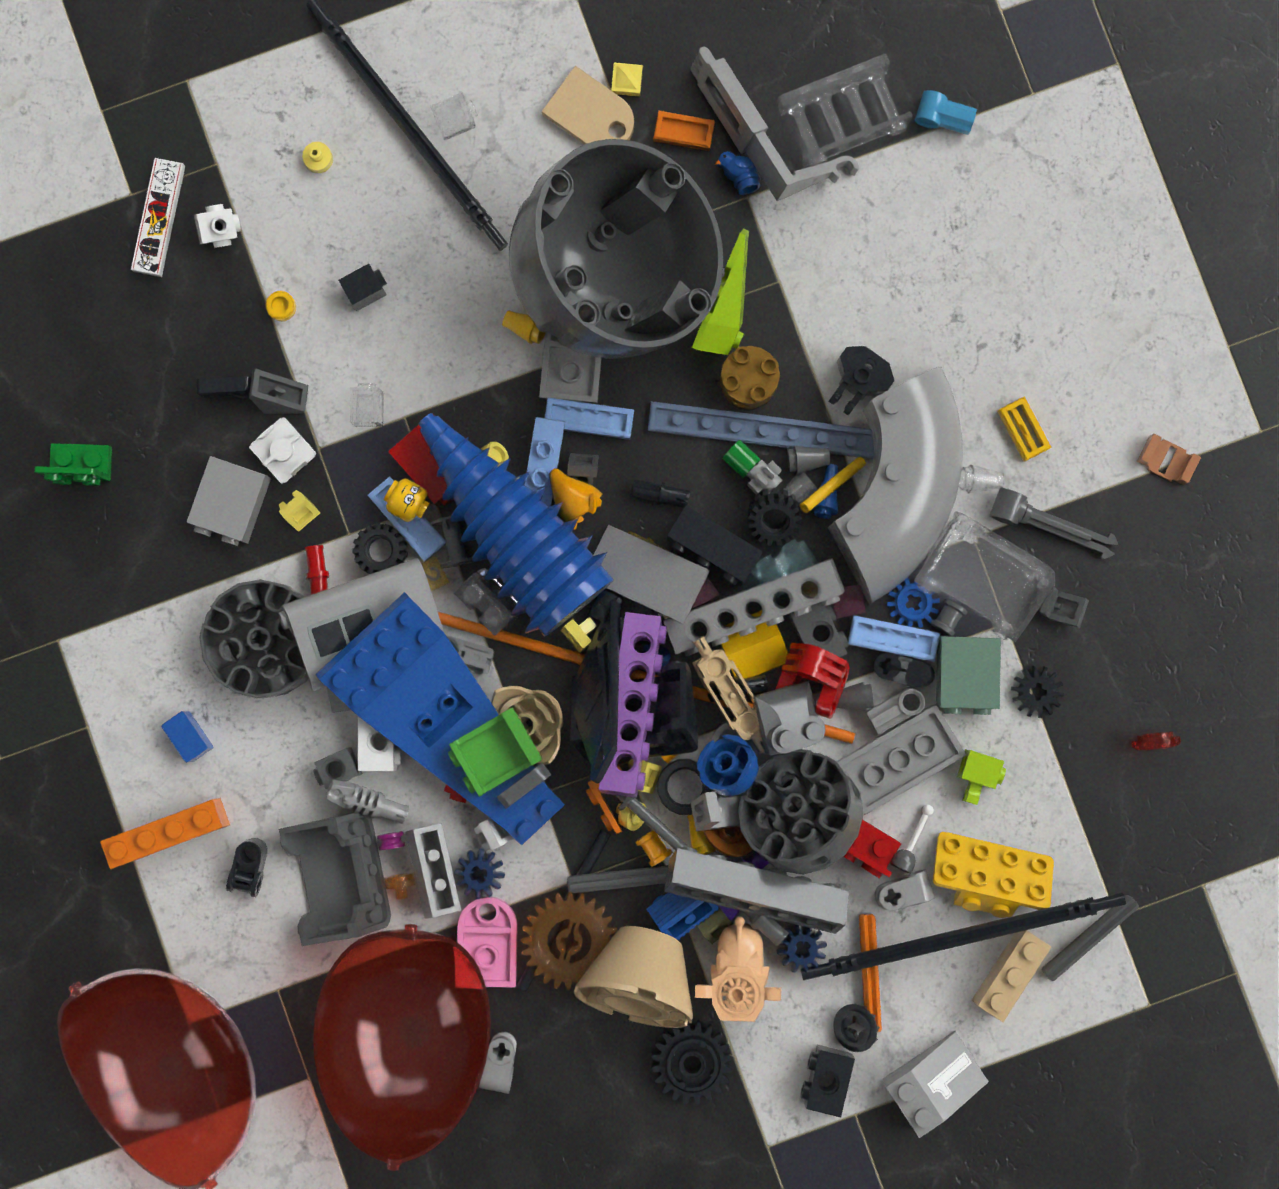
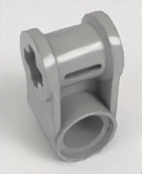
M926 869L879 885L875 891L877 904L890 911L919 905L935 899ZM887 890L896 893V896L892 898V904L884 900V897L888 895Z
M499 1032L493 1036L487 1050L479 1088L509 1094L517 1048L516 1039L512 1034ZM500 1043L505 1044L506 1051L504 1054L499 1052L498 1046Z

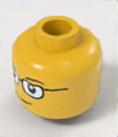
M407 478L399 482L395 480L384 497V501L387 502V511L405 522H411L416 516L422 518L430 504L425 501L427 490Z

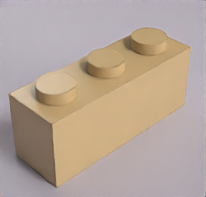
M1027 930L1014 933L972 1001L1001 1022H1004L1048 954L1051 946Z

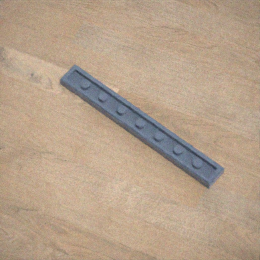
M651 401L648 431L732 442L741 440L743 443L787 449H793L794 445L829 448L830 454L866 459L874 458L871 429Z

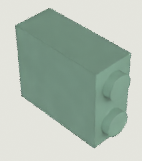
M939 637L937 647L936 705L939 708H944V714H962V708H973V714L991 715V709H1000L1001 638Z

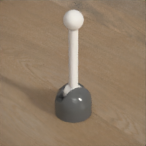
M931 805L923 806V815L907 849L897 851L890 862L892 866L911 874L915 867L916 859L912 850L928 816H931L934 812Z

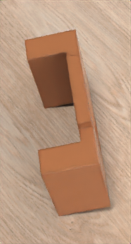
M1156 434L1150 435L1137 462L1147 466L1148 471L1170 482L1174 480L1182 485L1189 483L1201 457L1194 453L1189 455L1186 453L1187 450L1165 439L1161 441L1162 437ZM1171 446L1177 450L1165 474L1158 470Z

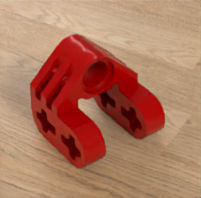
M791 643L789 654L787 653L785 658L786 662L782 666V673L776 689L799 683L802 677L822 683L823 688L818 698L815 712L817 715L831 719L836 711L849 675L850 666L848 662L818 646Z

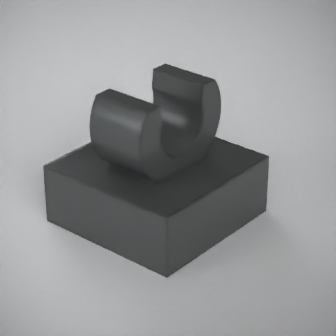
M570 453L567 475L572 476L571 478L576 480L579 476L587 477L588 484L593 485L594 477H597L599 455Z

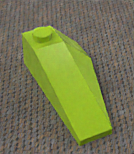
M744 228L738 236L725 267V274L722 277L717 298L711 310L702 321L692 348L696 350L729 355L732 347L737 349L743 338L744 333L739 330L743 323L749 231Z

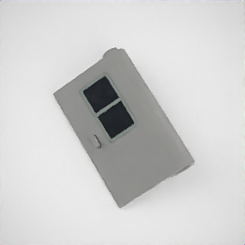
M418 558L282 605L283 611L278 613L280 622L284 630L289 628L294 635L313 691L326 687L318 679L316 673L404 592L444 632L425 571Z

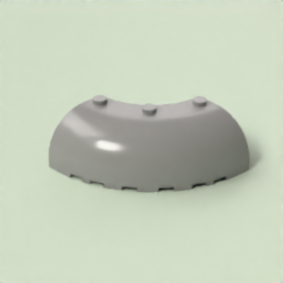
M942 367L928 370L871 399L863 410L873 434L874 458L870 477L862 496L854 507L844 516L834 521L828 529L869 604L892 591L926 558L948 522L956 500L963 458L962 430L954 395Z

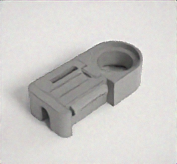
M447 636L449 641L456 645V651L468 668L478 671L484 669L483 674H487L490 671L495 654L492 648Z

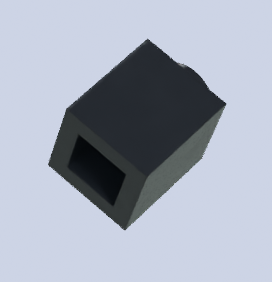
M369 263L338 280L356 311L387 295L383 289V286L387 285L382 273L379 269L373 271Z

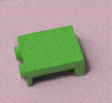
M513 707L450 743L449 746L452 750L448 752L455 767L457 768L461 765L467 776L463 778V781L470 793L477 792L478 796L485 794L487 791L543 759Z

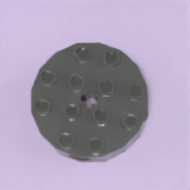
M262 579L238 583L218 595L210 606L211 609L206 614L199 636L203 661L214 679L234 693L254 698L285 695L304 684L308 680V676L294 635L289 628L283 629L278 615L279 612L283 611L282 605L304 598V596L290 586ZM260 633L267 635L268 639L265 640V645L258 644L257 640L261 638Z
M804 749L786 754H777L761 765L755 782L745 792V796H741L738 807L740 830L750 847L765 861L780 871L802 875L826 869L845 856L858 837L864 814L861 793L846 771L830 757Z

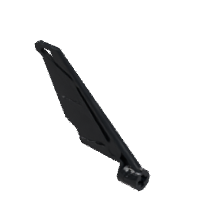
M605 590L596 597L587 614L592 619L600 622V625L573 680L577 691L573 714L592 767L589 776L590 780L597 784L602 781L617 752L620 610L624 603V600Z

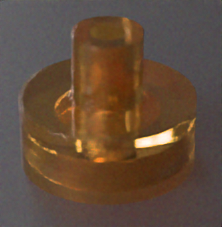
M414 873L384 877L386 889H395L396 900L408 898L407 887L415 885Z

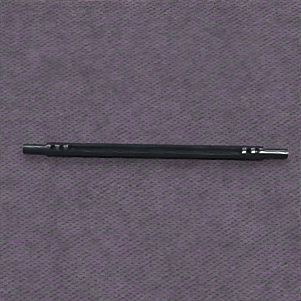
M317 0L308 1L306 6L322 25L321 30L333 42L336 49L341 52L463 207L465 213L476 224V227L486 233L499 251L506 248L508 243L492 224L493 219L486 213L487 211L484 207L480 205V202L475 199L352 43L350 37L338 25V22L334 18L331 19Z
M1123 893L1098 899L1089 897L1072 903L1068 902L1047 909L861 953H853L835 959L831 958L828 963L819 964L818 968L808 967L807 973L803 968L800 970L803 981L830 974L835 977L873 966L1068 920L1085 918L1089 915H1097V911L1126 905Z

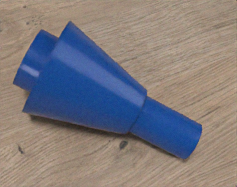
M830 464L827 466L824 481L820 487L837 474V465ZM837 489L812 509L815 516L830 519L832 515L838 514Z

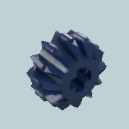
M484 848L479 849L478 858H476L472 850H469L467 852L469 861L462 857L458 860V863L465 869L459 868L454 871L455 875L464 876L463 879L456 882L457 886H462L465 883L468 885L464 891L466 896L471 893L472 889H475V899L481 898L482 889L487 897H491L493 892L490 885L498 890L502 886L494 878L501 879L505 877V872L496 871L497 868L503 865V861L500 860L493 864L491 860L496 855L493 851L487 858H484ZM478 866L480 870L486 869L487 873L484 875L486 880L482 881L480 877L474 878L473 873L476 871L474 867Z
M795 924L796 932L792 933L790 928L785 927L784 929L789 932L788 939L785 938L780 944L786 946L776 949L778 955H786L781 960L782 965L786 966L792 962L791 971L794 973L798 970L799 965H801L806 973L808 971L807 964L809 963L813 967L818 968L819 964L815 958H826L825 953L818 951V949L827 947L826 941H817L822 936V932L817 930L811 934L812 928L805 927L804 931H802L801 925ZM800 941L802 944L805 941L808 942L806 945L808 951L805 954H802L800 951L799 954L795 953L797 951L796 944Z

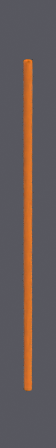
M437 611L441 624L579 665H581L585 656L583 653ZM635 670L632 672L630 679L646 678L647 673ZM692 686L695 699L715 704V702L709 701L707 696L709 692L706 689ZM719 700L723 707L728 708L724 700ZM748 702L749 706H750L751 708H753V707H754V704L751 703V702ZM825 724L824 736L850 744L853 743L854 732Z

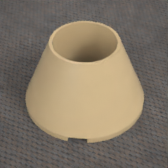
M636 926L619 928L575 986V996L585 1004L610 1015L613 1014V1010L629 1015V1021L666 1028L687 1027L688 1023H692L693 1012L682 944L677 939L656 930Z

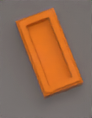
M658 111L653 141L710 151L715 120Z

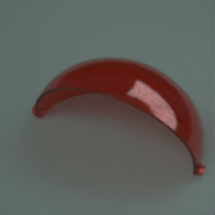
M406 924L405 929L386 930L364 936L351 944L335 961L325 979L318 999L313 1043L316 1072L324 1100L344 1135L362 1152L385 1162L388 1170H399V1166L403 1162L416 1159L428 1153L452 1132L471 1104L486 1064L491 1018L485 981L473 957L453 939L437 933L417 930V925Z
M153 969L122 970L100 977L88 985L82 986L78 981L69 987L70 997L62 1003L58 1013L59 1041L71 1076L85 1102L102 1127L133 1161L167 1185L178 1189H198L200 1187L213 1189L218 1183L215 1179L233 1161L243 1146L251 1127L255 1109L256 1086L252 1060L245 1041L234 1021L225 1009L203 989L186 979L164 971Z

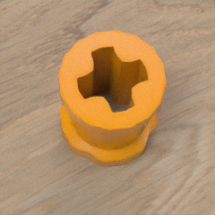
M653 830L635 842L637 846L643 848L649 857L651 867L657 865L673 853L671 849L666 848L659 835Z

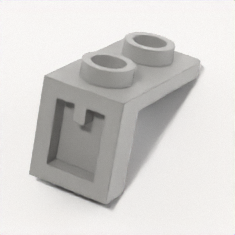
M706 792L690 802L696 831L739 827L738 807L741 796L717 798L716 792Z

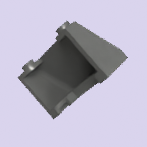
M361 812L279 829L280 844L284 851L290 856L299 855L310 909L309 913L301 916L297 927L301 946L357 938L384 929L389 925L391 911L371 817L362 815Z

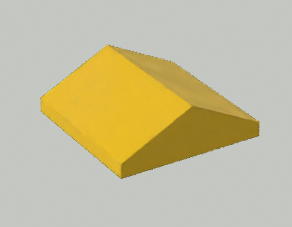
M762 610L751 615L755 617L761 616ZM734 622L729 623L725 626H733ZM766 622L755 626L757 631L741 637L739 632L728 635L729 641L721 644L729 660H733L743 678L754 677L785 664L788 651L777 624L769 627ZM731 669L733 676L737 677L733 669Z

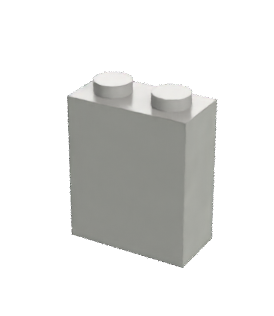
M210 456L187 523L195 526L194 532L209 537L212 532L221 534V541L238 546L239 541L248 544L271 478L265 474Z

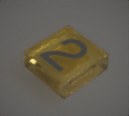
M437 556L421 563L431 592L450 583L444 569L440 566L441 564Z

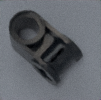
M251 838L242 842L236 848L232 868L227 879L226 891L238 890L250 893L251 897L256 898L258 896L268 848L263 840ZM247 845H251L257 850L256 860L249 859L246 856L245 849Z

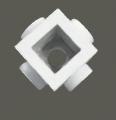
M223 204L205 207L206 213L194 215L200 244L213 242L214 248L231 245L230 239L238 238L237 232L241 231L238 215L232 214L231 208L224 209ZM216 221L222 224L221 231L215 228Z

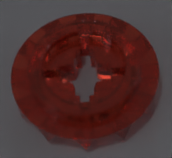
M1173 731L1137 735V739L1131 740L1132 748L1141 751L1175 747L1181 743L1180 735H1174Z

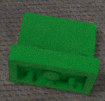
M51 443L50 467L35 466L34 473L44 476L45 481H53V484L71 485L73 480L75 482H82V485L100 486L101 481L111 480L112 447L109 445Z

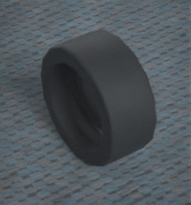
M678 759L669 763L661 771L657 781V793L661 803L669 811L678 815H692L691 803L680 804L670 797L668 781L679 770H691L699 777L700 771L697 769L696 761ZM702 783L700 796L706 792H713Z

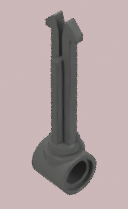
M1006 488L999 489L989 515L999 522L1012 526H1017L1019 523L1032 525L1100 552L1099 558L1101 559L1111 557L1115 553L1107 547L1091 541V539L1107 545H1118L1114 534L1108 533L1106 537L1033 508V505L1028 504L1025 495Z

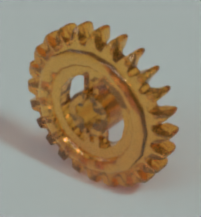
M572 892L568 893L567 900H563L561 894L557 893L556 903H553L546 897L545 909L535 905L538 916L527 915L528 920L533 925H524L522 927L526 933L530 934V936L522 937L520 940L522 943L529 945L528 948L522 951V954L532 956L526 965H537L534 976L544 973L543 983L546 984L551 979H554V988L556 989L560 986L561 982H565L567 990L571 989L572 982L577 984L612 939L609 935L617 931L616 927H607V924L613 918L611 915L602 917L605 906L603 905L595 910L596 899L592 898L586 904L584 903V893L580 894L577 901L574 900ZM569 919V925L562 927L557 934L556 946L561 952L559 959H557L549 950L547 943L548 934L551 928L558 922ZM574 922L576 923L573 930L574 940L578 942H572L571 946L568 947L566 959H563L566 945L565 940L561 938H566L571 933ZM582 923L589 930L591 947L587 955L581 960L570 963V956L579 952L582 947L583 936L579 930V925Z

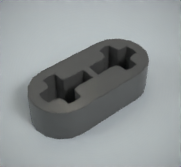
M542 762L503 791L497 798L506 809L547 779L551 773Z

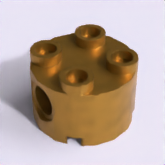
M754 346L738 347L729 354L723 364L720 377V386L728 402L738 408L748 410L755 409L769 402L779 382L780 373L777 360L764 349Z

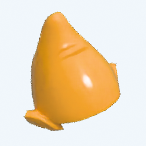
M558 468L551 470L549 476L555 505L563 502L558 513L564 523L578 519L577 523H580L584 520L582 515L587 512L594 514L597 507L601 506L602 500L600 497L602 493L596 487L573 479Z

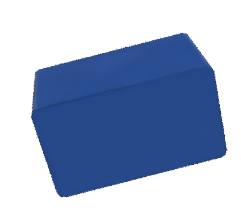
M181 711L161 725L186 763L196 761L214 748L190 711Z

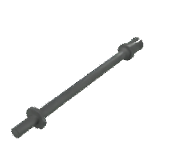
M615 795L622 802L618 807L620 811L628 807L674 850L689 847L636 798ZM744 912L749 917L750 927L762 932L775 946H778L789 933L773 918Z

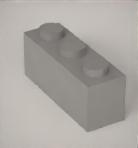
M442 823L406 831L424 918H435L461 911Z

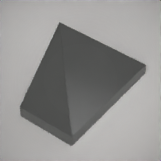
M255 368L252 371L249 398L263 414H303L306 409L309 385Z

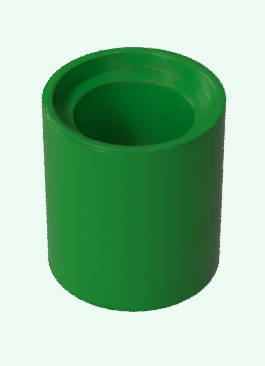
M738 440L722 458L742 478H745L749 471L761 460L741 440Z

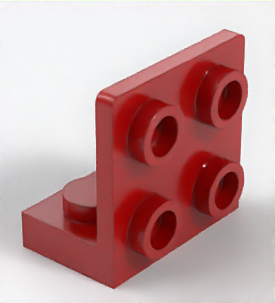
M862 819L858 837L843 857L853 863L857 858L863 861L861 867L879 879L882 874L890 878L893 872L889 871L887 867L902 843Z

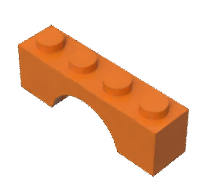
M216 798L100 842L109 868L113 869L230 825L221 798Z

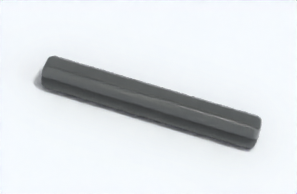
M668 865L571 875L567 877V888L569 893L665 884Z
M1126 895V905L1113 907L1042 967L1044 975L1049 980L1055 981L1139 908L1138 903L1131 896Z

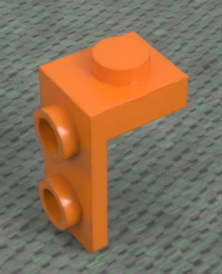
M588 781L590 788L586 790V793L593 805L595 806L599 803L605 814L600 816L608 831L614 829L616 834L622 832V828L599 790L600 783Z

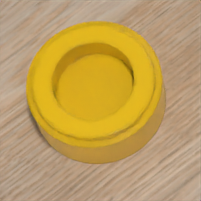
M276 291L267 298L266 310L273 319L281 322L287 321L296 312V302L289 293Z

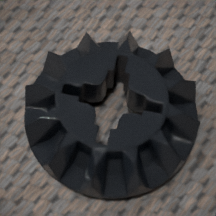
M856 1003L842 1007L837 1012L833 1024L834 1033L839 1043L852 1052H863L870 1049L878 1040L877 1031L880 1027L876 1024V1015L871 1014L867 1010V1006L857 1005ZM856 1020L858 1025L865 1027L858 1035L857 1030L847 1028V1026L856 1023Z

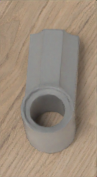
M905 688L865 713L879 735L903 720L923 711L925 699L921 692L913 688ZM910 693L915 694L918 698L917 706L911 710L905 709L903 706L904 697Z

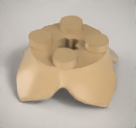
M507 686L496 689L491 703L500 715L513 707L543 758L536 764L540 765L542 762L544 765L550 764L555 759L561 743L560 731L563 726V714L558 701L552 695L542 690H529L520 686ZM528 718L533 722L531 727L526 724Z

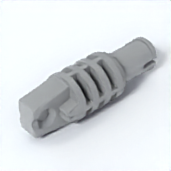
M332 780L326 792L327 800L347 810H353L356 813L361 812L362 815H368L371 818L382 816L403 824L405 821L404 817H407L409 810L408 805L385 799L383 793L354 783Z

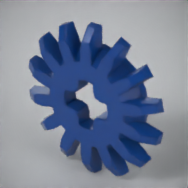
M915 576L914 583L910 584L907 577L904 580L905 586L902 587L900 584L896 586L899 590L897 593L889 592L888 595L894 597L895 602H887V606H895L896 610L891 612L890 615L891 617L897 614L901 616L897 622L899 625L906 619L908 620V627H912L913 621H916L919 628L923 627L922 619L925 618L931 623L932 618L928 615L930 612L938 614L939 610L932 608L933 603H940V598L932 599L931 595L937 592L936 588L930 591L927 590L926 587L930 583L928 580L923 585H920V577ZM910 594L914 598L919 596L921 602L918 603L919 609L916 611L914 608H907L905 605L909 601L907 596Z

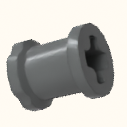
M945 598L943 609L937 619L932 620L930 624L942 633L953 637L955 634L954 628L960 618L966 616L968 611L959 604Z

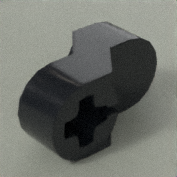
M884 653L879 655L874 662L875 673L885 680L924 688L929 686L935 678L933 667L924 661Z

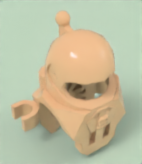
M739 916L735 918V924L726 927L719 937L716 964L711 965L712 985H695V998H712V1005L720 1020L755 1022L764 1007L765 1000H781L782 987H765L768 981L770 966H764L762 936L758 929L754 930L749 924H745L744 918Z

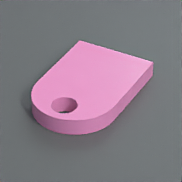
M484 896L480 899H475L464 908L458 920L456 987H516V915L510 905L497 897ZM489 903L495 907L496 916L493 919L486 920L481 917L480 907L483 904Z

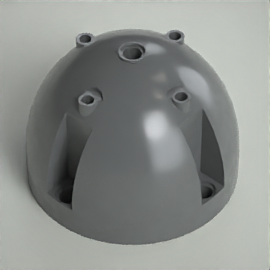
M605 139L587 143L576 148L551 166L538 179L530 196L518 209L514 220L509 244V265L516 294L524 310L536 324L539 331L550 332L558 338L561 345L581 354L605 359L629 358L656 351L683 338L705 319L717 298L721 285L723 246L718 223L707 198L697 183L679 164L648 145L624 139ZM567 277L571 280L572 285L568 282Z

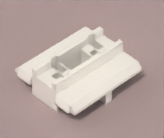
M285 417L279 418L253 441L249 447L281 484L286 483L293 475L295 476L317 454Z

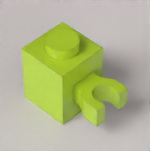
M965 749L966 756L962 758L957 774L958 778L969 781L962 801L978 805L982 786L996 789L997 784L1001 785L1004 780L1006 768L1003 767V760Z

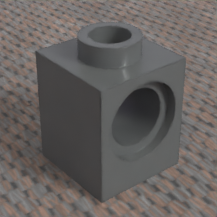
M352 747L345 748L314 762L316 769L313 770L314 776L320 786L324 785L325 789H328L332 780L346 782L363 774L362 771H358V761ZM333 761L339 762L343 767L342 775L338 778L333 777L329 771L330 764Z

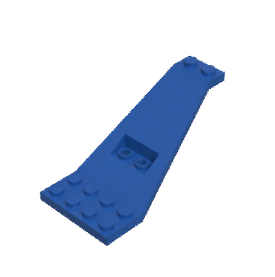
M405 592L316 673L318 679L357 716L504 828L521 845L565 805L543 781L506 809L504 808L497 796L535 768L533 765L481 796H478L477 792L470 793L463 781V778L467 775L462 766L460 765L456 768L448 755V752L452 750L449 744L492 720L499 714L445 633ZM450 698L446 703L443 704L445 699ZM428 718L424 724H421L424 719Z

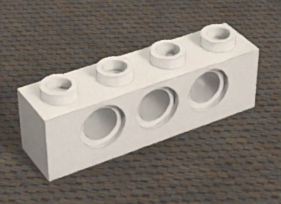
M359 716L358 771L397 770V765L402 764V750L390 740H388V744L384 749H378L374 745V737L379 732Z

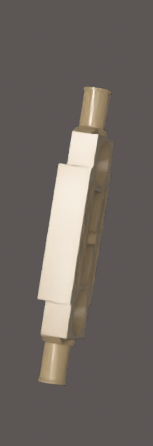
M704 636L698 638L699 640L693 641V644H695L702 656L696 663L703 676L700 679L732 730L735 729L738 736L743 740L752 739L759 753L765 752L762 747L763 741L753 693L733 660L728 659L723 649L711 650ZM730 669H733L742 686L744 687L745 691L747 692L748 696L750 697L751 701L753 702V708L749 706L748 702L745 699V694L743 693L739 684H736L733 677L731 676L729 672ZM710 681H713L722 699L734 716L732 721L711 689Z

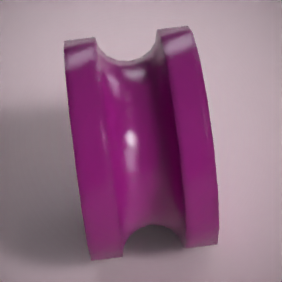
M399 831L378 835L377 839L381 841L379 850L406 846L405 842L401 840L404 832Z

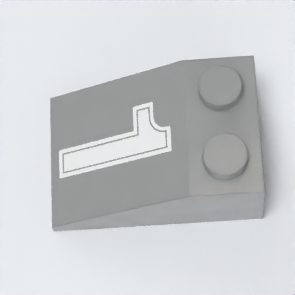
M956 1031L881 1079L919 1138L947 1120L989 1082Z

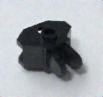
M866 346L846 347L837 360L842 378L839 382L840 386L828 402L834 405L840 400L844 390H848L855 395L847 403L843 413L849 416L857 403L863 400L865 396H879L888 391L894 382L890 363ZM865 364H870L872 369L866 367Z

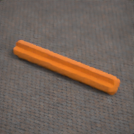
M873 914L859 915L861 952L877 949L876 918ZM878 966L862 969L864 1006H867V1010L871 1014L876 1015L875 1021L877 1026L880 1027L877 1032H881Z

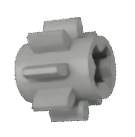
M761 460L747 474L751 479L747 486L756 495L768 489L770 494L773 488H776L783 481L778 476L782 469L773 460L768 465Z

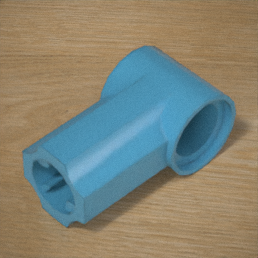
M927 90L922 94L915 122L927 128L943 127L969 135L977 109L949 101L940 92Z

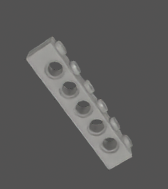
M833 558L692 609L684 624L671 618L663 622L667 626V632L675 654L684 652L685 656H689L699 652L695 644H693V641L699 640L698 638L701 637L693 629L694 623L697 621L704 623L707 627V634L704 636L707 643L711 642L712 646H717L729 641L728 635L739 632L741 637L757 631L755 626L766 622L769 627L784 621L783 615L794 612L796 617L812 611L811 605L822 602L823 607L840 601L839 595L843 594L845 590ZM806 581H812L818 586V594L816 596L810 597L804 593L803 584ZM783 591L789 595L790 604L788 606L782 607L777 604L775 600L777 592ZM755 601L761 605V616L755 617L749 613L748 604ZM727 611L734 616L735 622L733 626H725L721 622L722 612Z

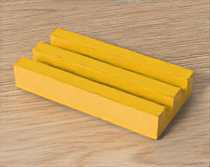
M1025 396L997 411L1024 462L1052 448ZM1020 406L1041 447L1037 448L1016 407ZM1008 411L1011 412L1031 452H1028V450L1026 449L1019 433L1017 432L1010 416L1007 413Z

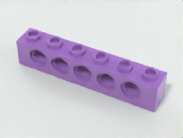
M625 612L619 654L617 752L599 784L601 793L637 798L638 790H644L646 773L641 772L642 760L648 761L650 743H646L645 740L647 731H652L654 713L649 712L651 701L656 702L658 684H654L655 672H661L663 655H658L660 643L665 644L667 626H662L661 616ZM640 641H648L651 647L647 652L639 653L635 650L636 644ZM641 669L647 673L646 678L641 682H634L630 679L632 672ZM633 698L642 701L641 708L635 712L626 709L627 702ZM635 728L638 731L636 739L633 741L622 739V733L625 729ZM623 757H630L634 761L632 768L628 771H621L617 767L619 760Z

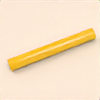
M857 457L800 503L801 510L805 513L811 511L866 465L865 460L862 457Z

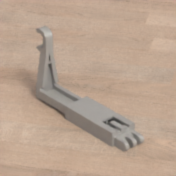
M706 47L699 49L690 68L699 82L697 85L741 154L746 152L754 163V166L776 201L785 199L827 178L836 183L840 177V172L837 170L840 167L847 168L849 174L855 176L859 170L858 163L854 158L846 155L822 164L794 171L791 174L766 135L768 126L724 58L715 60L710 50Z

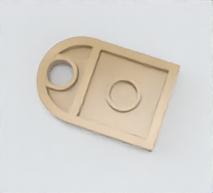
M577 66L572 69L542 110L544 117L584 145L605 139L630 140L634 131V116L628 103ZM614 125H621L625 129V134L620 138H614L609 134V129Z

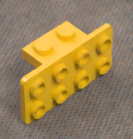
M941 832L937 838L933 883L939 887L956 890L953 905L962 906L968 911L979 910L988 912L998 918L1012 917L1019 905L1037 910L1047 909L1051 906L1054 860L1052 857L953 833Z

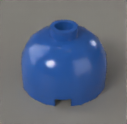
M727 734L722 736L723 739H719L716 742L712 740L704 747L697 762V769L700 771V779L706 787L718 795L730 797L742 794L750 789L756 780L759 767L758 758L751 746L739 736Z

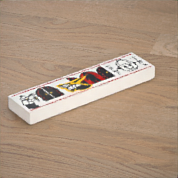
M158 158L154 159L131 266L133 272L162 277L185 170L183 163Z

